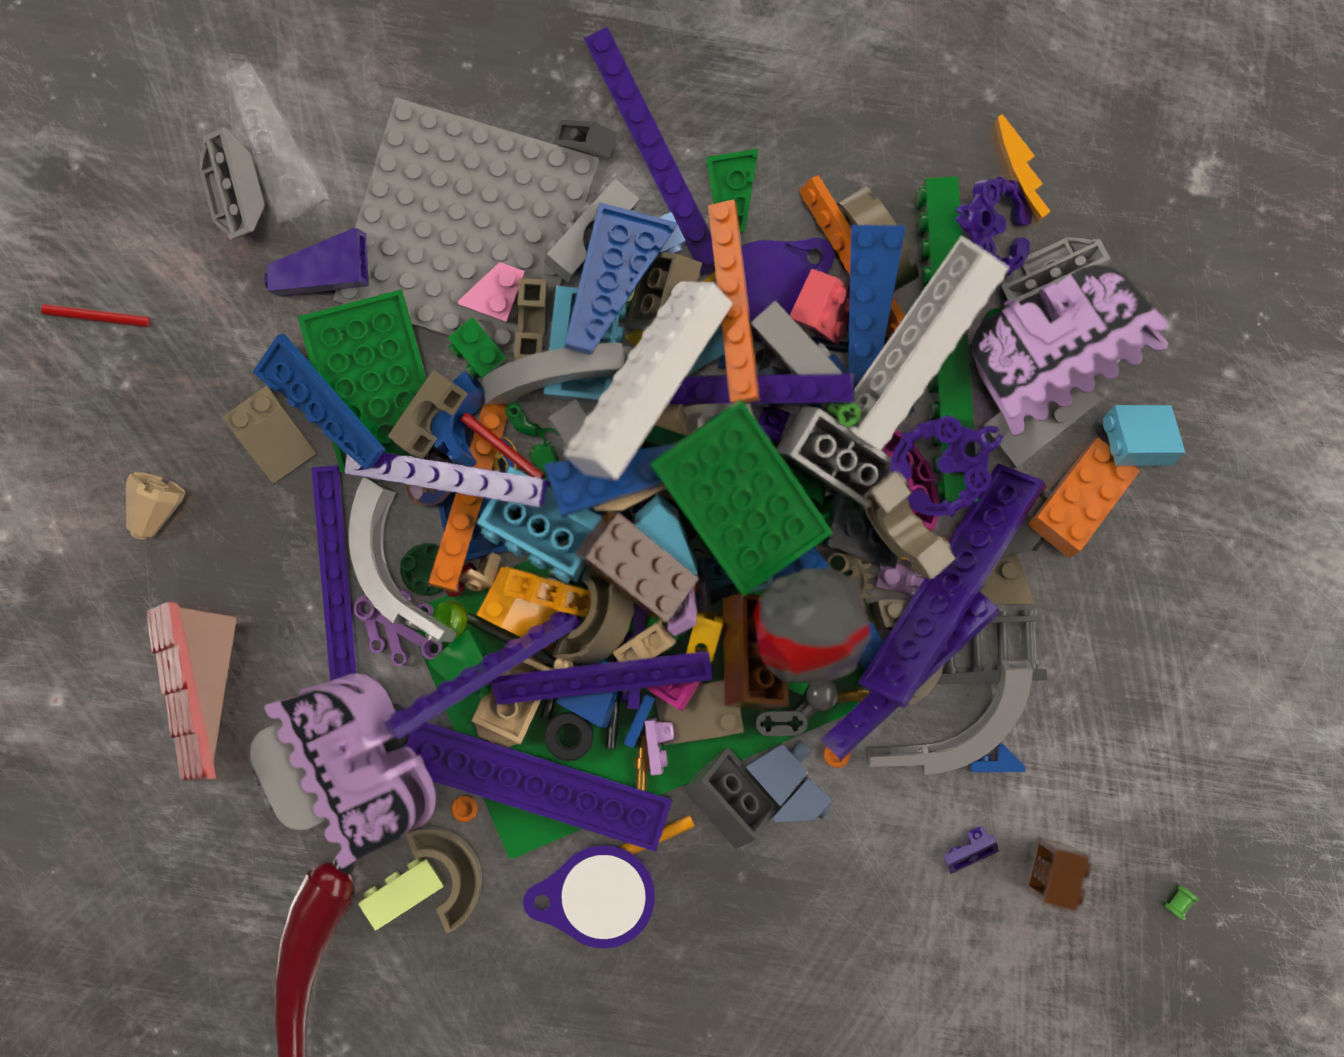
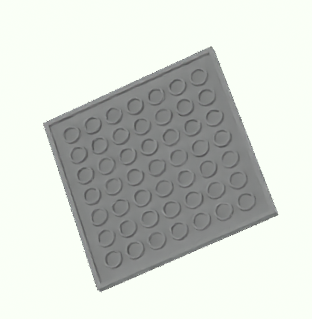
M395 97L355 228L360 229L367 235L369 286L336 290L333 301L347 304L403 289L412 325L450 336L473 317L501 352L514 355L515 338L518 329V295L507 323L458 305V302L499 262L525 271L524 278L543 279L548 282L546 337L554 311L556 286L562 285L563 278L544 263L547 254L545 249L554 239L557 241L561 239L564 235L562 233L563 229L571 220L576 222L581 217L579 212L587 202L599 158Z

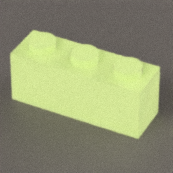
M430 857L424 860L416 858L407 864L409 870L400 875L396 871L384 879L386 884L381 888L377 889L376 886H373L361 894L364 899L358 905L375 931L446 885Z

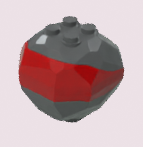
M829 567L814 570L805 569L785 578L775 580L759 598L754 612V622L762 660L768 669L784 682L807 683L808 685L815 686L846 676L855 670L860 656L871 639L864 602L858 583Z

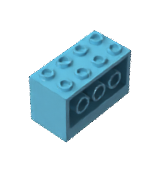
M556 286L549 351L564 348L578 288ZM626 303L598 344L622 343L623 345L624 331L623 327L619 326L620 320H625ZM614 376L591 377L545 386L544 394L549 399L577 400V402L598 404L601 395L612 384Z
M509 467L506 472L527 476L512 467ZM546 486L544 507L491 499L477 524L481 528V533L485 539L496 545L499 542L504 543V546L508 548L507 551L520 558L523 554L529 557L528 559L532 565L545 571L546 567L551 569L552 573L555 574L554 577L568 584L570 580L577 583L587 566L575 554L602 517L588 509L561 517L553 491ZM515 515H522V517L519 520H513V517ZM545 527L546 530L543 533L537 534L536 530L538 528ZM568 539L569 544L561 547L559 543L562 540Z

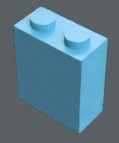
M1115 405L1103 418V427L1107 432L1110 452L1114 457L1116 466L1173 465L1185 453L1171 405Z

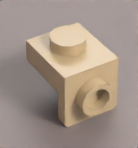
M491 553L481 558L477 570L470 569L462 573L459 581L473 591H482L492 586L501 569L499 564L502 557Z

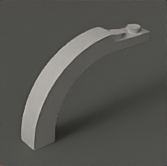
M600 343L591 355L560 348L512 361L495 369L482 379L485 404H510L531 391L565 381L615 376L628 360L629 353L636 347H622V343Z
M363 477L353 501L349 522L350 555L360 586L373 606L392 623L407 624L416 630L421 628L427 632L425 636L438 644L441 641L452 642L457 633L411 603L400 592L391 578L384 556L383 533L386 516L396 492L376 479Z
M1029 660L1002 661L1001 678L996 695L987 711L970 728L951 739L933 744L868 747L870 767L886 770L891 766H902L903 768L912 769L916 768L917 765H922L924 775L940 774L964 767L992 751L1011 732L1025 708L1031 689L1033 673Z

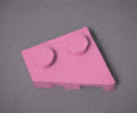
M499 262L459 300L458 305L507 323L518 295L519 278H524L525 271Z

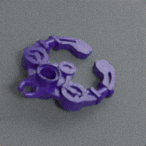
M1004 177L979 180L973 187L972 202L970 205L962 204L956 208V213L960 214V216H956L955 220L964 232L969 233L972 243L1009 267L1005 276H1010L1013 271L1021 267L1027 260L1030 241L1024 237L1014 238L1009 258L1001 259L999 255H995L996 246L992 237L1005 232L1007 223L1005 217L995 210L994 205L998 203L1001 195L1005 194L1007 198L1011 199L1014 203L1013 216L1017 225L1031 224L1032 210L1017 181H1007Z
M946 415L937 420L925 423L920 422L917 424V428L907 434L906 432L901 434L902 438L891 458L890 472L897 471L906 480L911 477V467L905 457L909 450L915 448L912 443L924 436L928 440L931 438L930 436L935 435L941 442L948 443L947 449L937 461V466L943 473L965 472L963 479L966 488L964 491L958 492L960 497L950 503L946 499L942 503H932L926 492L915 489L907 497V500L913 510L929 516L950 515L952 518L958 510L965 506L967 508L972 506L971 503L990 487L992 478L987 470L989 453L1000 446L1003 435L998 434L993 443L988 442L985 437L986 434L989 432L997 433L999 431L997 426H986L975 431L961 426L955 417ZM971 441L979 444V451L974 456L966 455L964 451L965 445Z

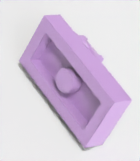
M897 564L896 569H887L879 566L875 587L914 595L925 577L904 565Z
M694 586L668 621V631L674 636L696 625L698 600L695 598Z
M657 717L647 718L645 726L651 775L662 774L664 767L668 766L667 752L666 750L662 751L660 742L674 739L673 722H659Z

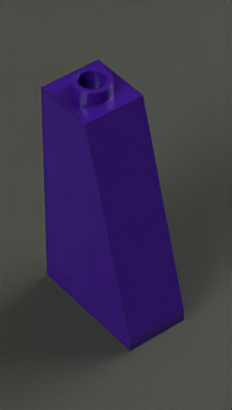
M353 228L267 264V273L265 274L264 281L268 291L277 296L369 286L366 233L358 228Z

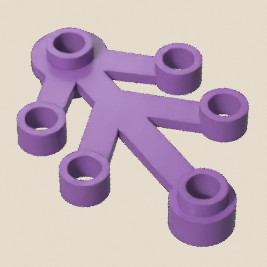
M400 590L411 602V594L407 590ZM366 595L360 596L355 601L353 607L354 614L359 620L365 622L370 639L369 649L374 653H380L387 648V641L379 635L376 622L378 621L385 626L392 651L391 661L395 666H403L409 662V654L403 650L399 634L420 646L423 656L429 660H432L445 649L443 641L440 644L435 643L407 625L392 623L373 606ZM367 603L371 606L370 613H367L364 609ZM423 603L417 606L420 609L426 607L428 614L433 616L434 609L432 605ZM376 640H379L381 642V648L379 650L376 649L374 645ZM433 643L438 645L439 650L437 653H434L431 649ZM398 653H401L404 657L402 663L397 660Z

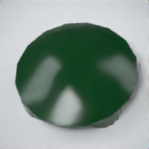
M423 543L414 546L406 552L400 561L402 581L410 591L417 595L431 596L444 590L429 585L440 548L435 543Z

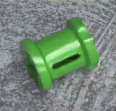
M829 402L828 404L830 415L837 418L839 423L845 427H851L858 423L861 418L860 408L855 403Z
M1179 885L1178 893L1164 907L1184 921L1186 919V912L1194 902L1198 903L1200 899L1182 885Z

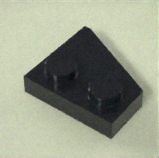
M716 557L697 559L699 611L707 612L713 609L712 605L729 597L737 587Z

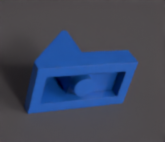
M1001 742L995 747V759H991V755H984L980 759L968 764V771L1026 772V767Z

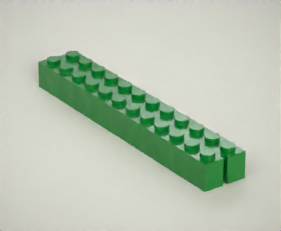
M958 176L926 178L923 184L919 186V191H916L917 207L922 209L921 216L918 217V232L923 233L922 244L919 246L920 260H925L924 270H921L922 287L927 286L962 236V229L955 220L956 216H960V214L956 213V208L960 206ZM967 329L957 341L955 349L948 354L941 364L938 373L928 383V392L933 393V401L929 404L930 420H937L946 415L953 416L960 422L961 426L974 430ZM932 435L931 444L936 446L937 452L936 457L932 459L933 472L938 473V482L935 484L937 497L940 503L945 499L950 503L960 497L959 491H964L966 488L963 479L965 472L943 473L939 470L937 461L947 449L948 443L941 442L935 435ZM974 441L968 442L965 445L964 451L966 455H976Z

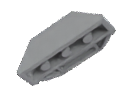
M220 128L203 136L204 147L201 153L199 172L213 223L226 233L230 239H236L254 231L265 204L251 153L227 128Z
M1066 237L1030 254L1024 264L1013 271L1006 281L1004 280L1001 287L1008 300H1017L1020 305L1033 303L1043 311L1045 308L1040 298V288L1052 283L1057 285L1070 274L1083 267L1092 265L1109 266L1112 261L1100 239L1090 240Z

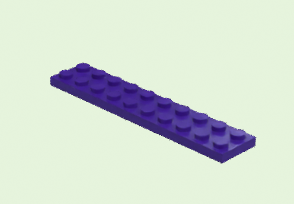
M997 464L991 474L992 481L990 487L979 495L978 502L972 504L948 541L951 546L950 551L955 560L933 579L925 577L858 682L861 688L904 708L907 707L1046 485L1043 480L1002 464Z
M425 722L412 730L406 743V747L411 748L416 756L421 755L424 761L423 764L433 782L655 852L657 850L672 799L429 722Z

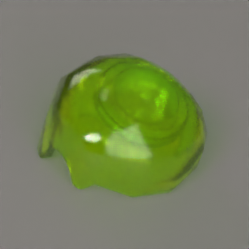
M447 600V603L441 602L434 616L436 620L457 633L453 640L457 639L467 627L466 609L460 602Z

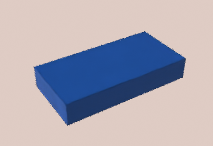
M648 694L644 695L626 735L624 745L634 748L655 697Z

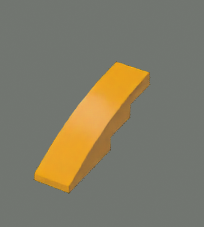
M1001 114L994 122L1001 152L1012 180L1017 181L1032 210V214L1039 222L1051 211L1035 192L1043 184L1028 165L1035 155L1004 115Z
M505 566L497 591L505 596L523 599L533 604L551 607L557 611L583 617L588 616L591 606V592L589 588L572 583L567 584L561 580Z

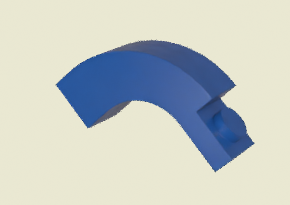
M464 371L453 382L466 391L468 395L453 416L446 411H441L433 417L432 434L437 437L434 443L435 447L448 455L454 464L473 467L477 464V461L467 445L465 439L467 425L461 421V418L465 413H469L472 416L485 404V396L481 383Z

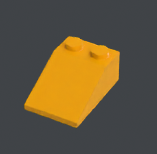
M501 567L477 615L522 637L528 633L531 627L543 624L550 619L552 614L558 611L551 607L533 604L523 599L498 593L497 591L505 567ZM556 641L546 646L544 649L551 652Z

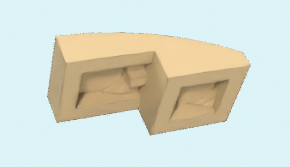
M658 621L620 646L613 654L619 662L653 658L671 647L676 641L662 621Z

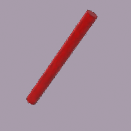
M42 304L41 314L142 327H149L150 323L148 316Z
M465 413L462 416L461 421L530 477L545 479L546 475L473 416L469 413Z

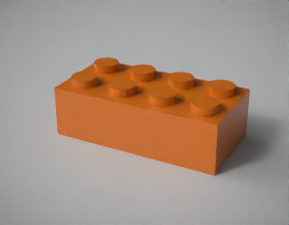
M1097 437L1087 445L1028 523V526L1070 559L1082 550L1140 470L1135 466H1116L1114 457L1110 452V446Z

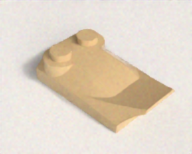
M529 657L500 676L553 670V668ZM492 689L490 694L481 699L472 719L477 728L478 736L505 747L521 744L541 700L497 705Z

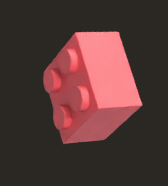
M811 269L790 317L813 336L838 345L841 337L846 333L849 322L850 287L837 277Z

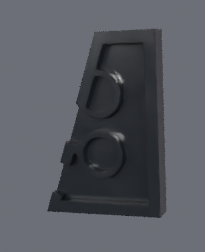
M840 493L834 494L827 524L833 533L824 539L823 547L887 569H896L898 557L885 544L871 521L864 516L865 513L859 508L851 506Z

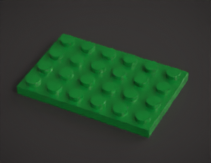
M403 289L298 316L310 364L384 447V452L404 456L410 455L409 452L405 451L388 437L427 380ZM431 421V424H430L431 433H432V421ZM332 442L340 473L345 472L347 454L335 442Z
M741 399L650 462L652 468L743 597L833 533Z

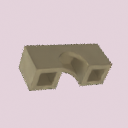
M519 278V314L514 360L544 352L548 296L547 280Z
M433 369L388 437L405 451L417 458L424 459L437 440V437L430 430L433 417L441 411H446L453 416L468 393Z

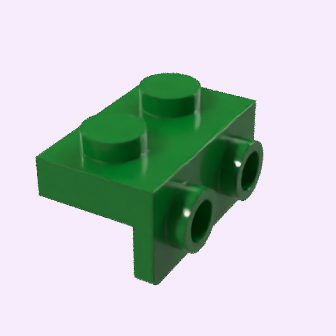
M473 317L447 337L452 342L448 347L458 359L463 355L469 362L466 368L475 379L479 376L483 379L507 360V357Z

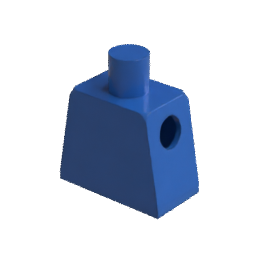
M604 659V660L601 661L600 664L611 663V662H609V661H607V660ZM620 691L561 697L557 703L603 728L607 727L610 722Z

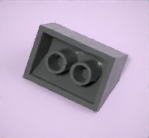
M728 747L699 770L683 789L735 849L756 840L780 807Z

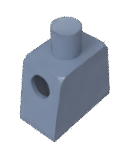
M802 741L790 751L783 743H780L745 766L781 806L808 773L800 763L812 752Z

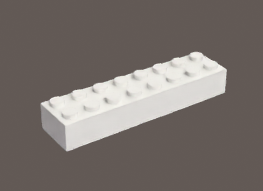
M960 237L854 389V401L852 403L859 406L861 418L858 423L848 428L855 435L879 450L891 440L893 432L900 422L907 417L910 408L921 397L924 388L931 378L938 373L945 358L955 349L957 341L964 331L971 326L972 320L979 310L985 306L995 287L1002 282L1009 267L965 237Z
M680 281L672 289L671 296L665 305L658 310L657 317L651 326L644 331L643 338L639 344L629 353L628 360L622 369L615 374L614 381L608 390L601 395L594 411L586 417L584 425L577 436L569 443V448L564 455L585 475L618 479L733 305L714 283Z

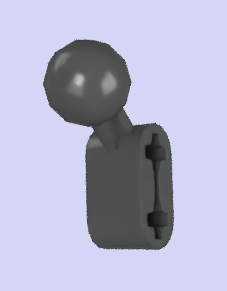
M833 681L815 686L808 685L804 692L805 700L797 708L760 710L755 717L757 730L765 736L801 735L807 728V720L816 711H827L834 707L839 695L837 686ZM765 716H770L772 721H776L775 723H770V728H765L764 723H760L765 721ZM793 716H797L798 720L802 721L797 723L795 728L788 722L792 720Z

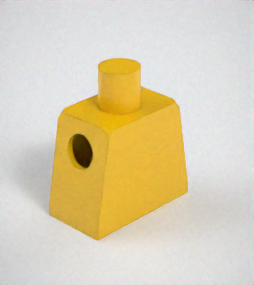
M698 608L696 625L692 628L686 654L709 651L712 664L723 624L722 614L711 611H699ZM699 643H704L707 645V647L699 648L697 645Z

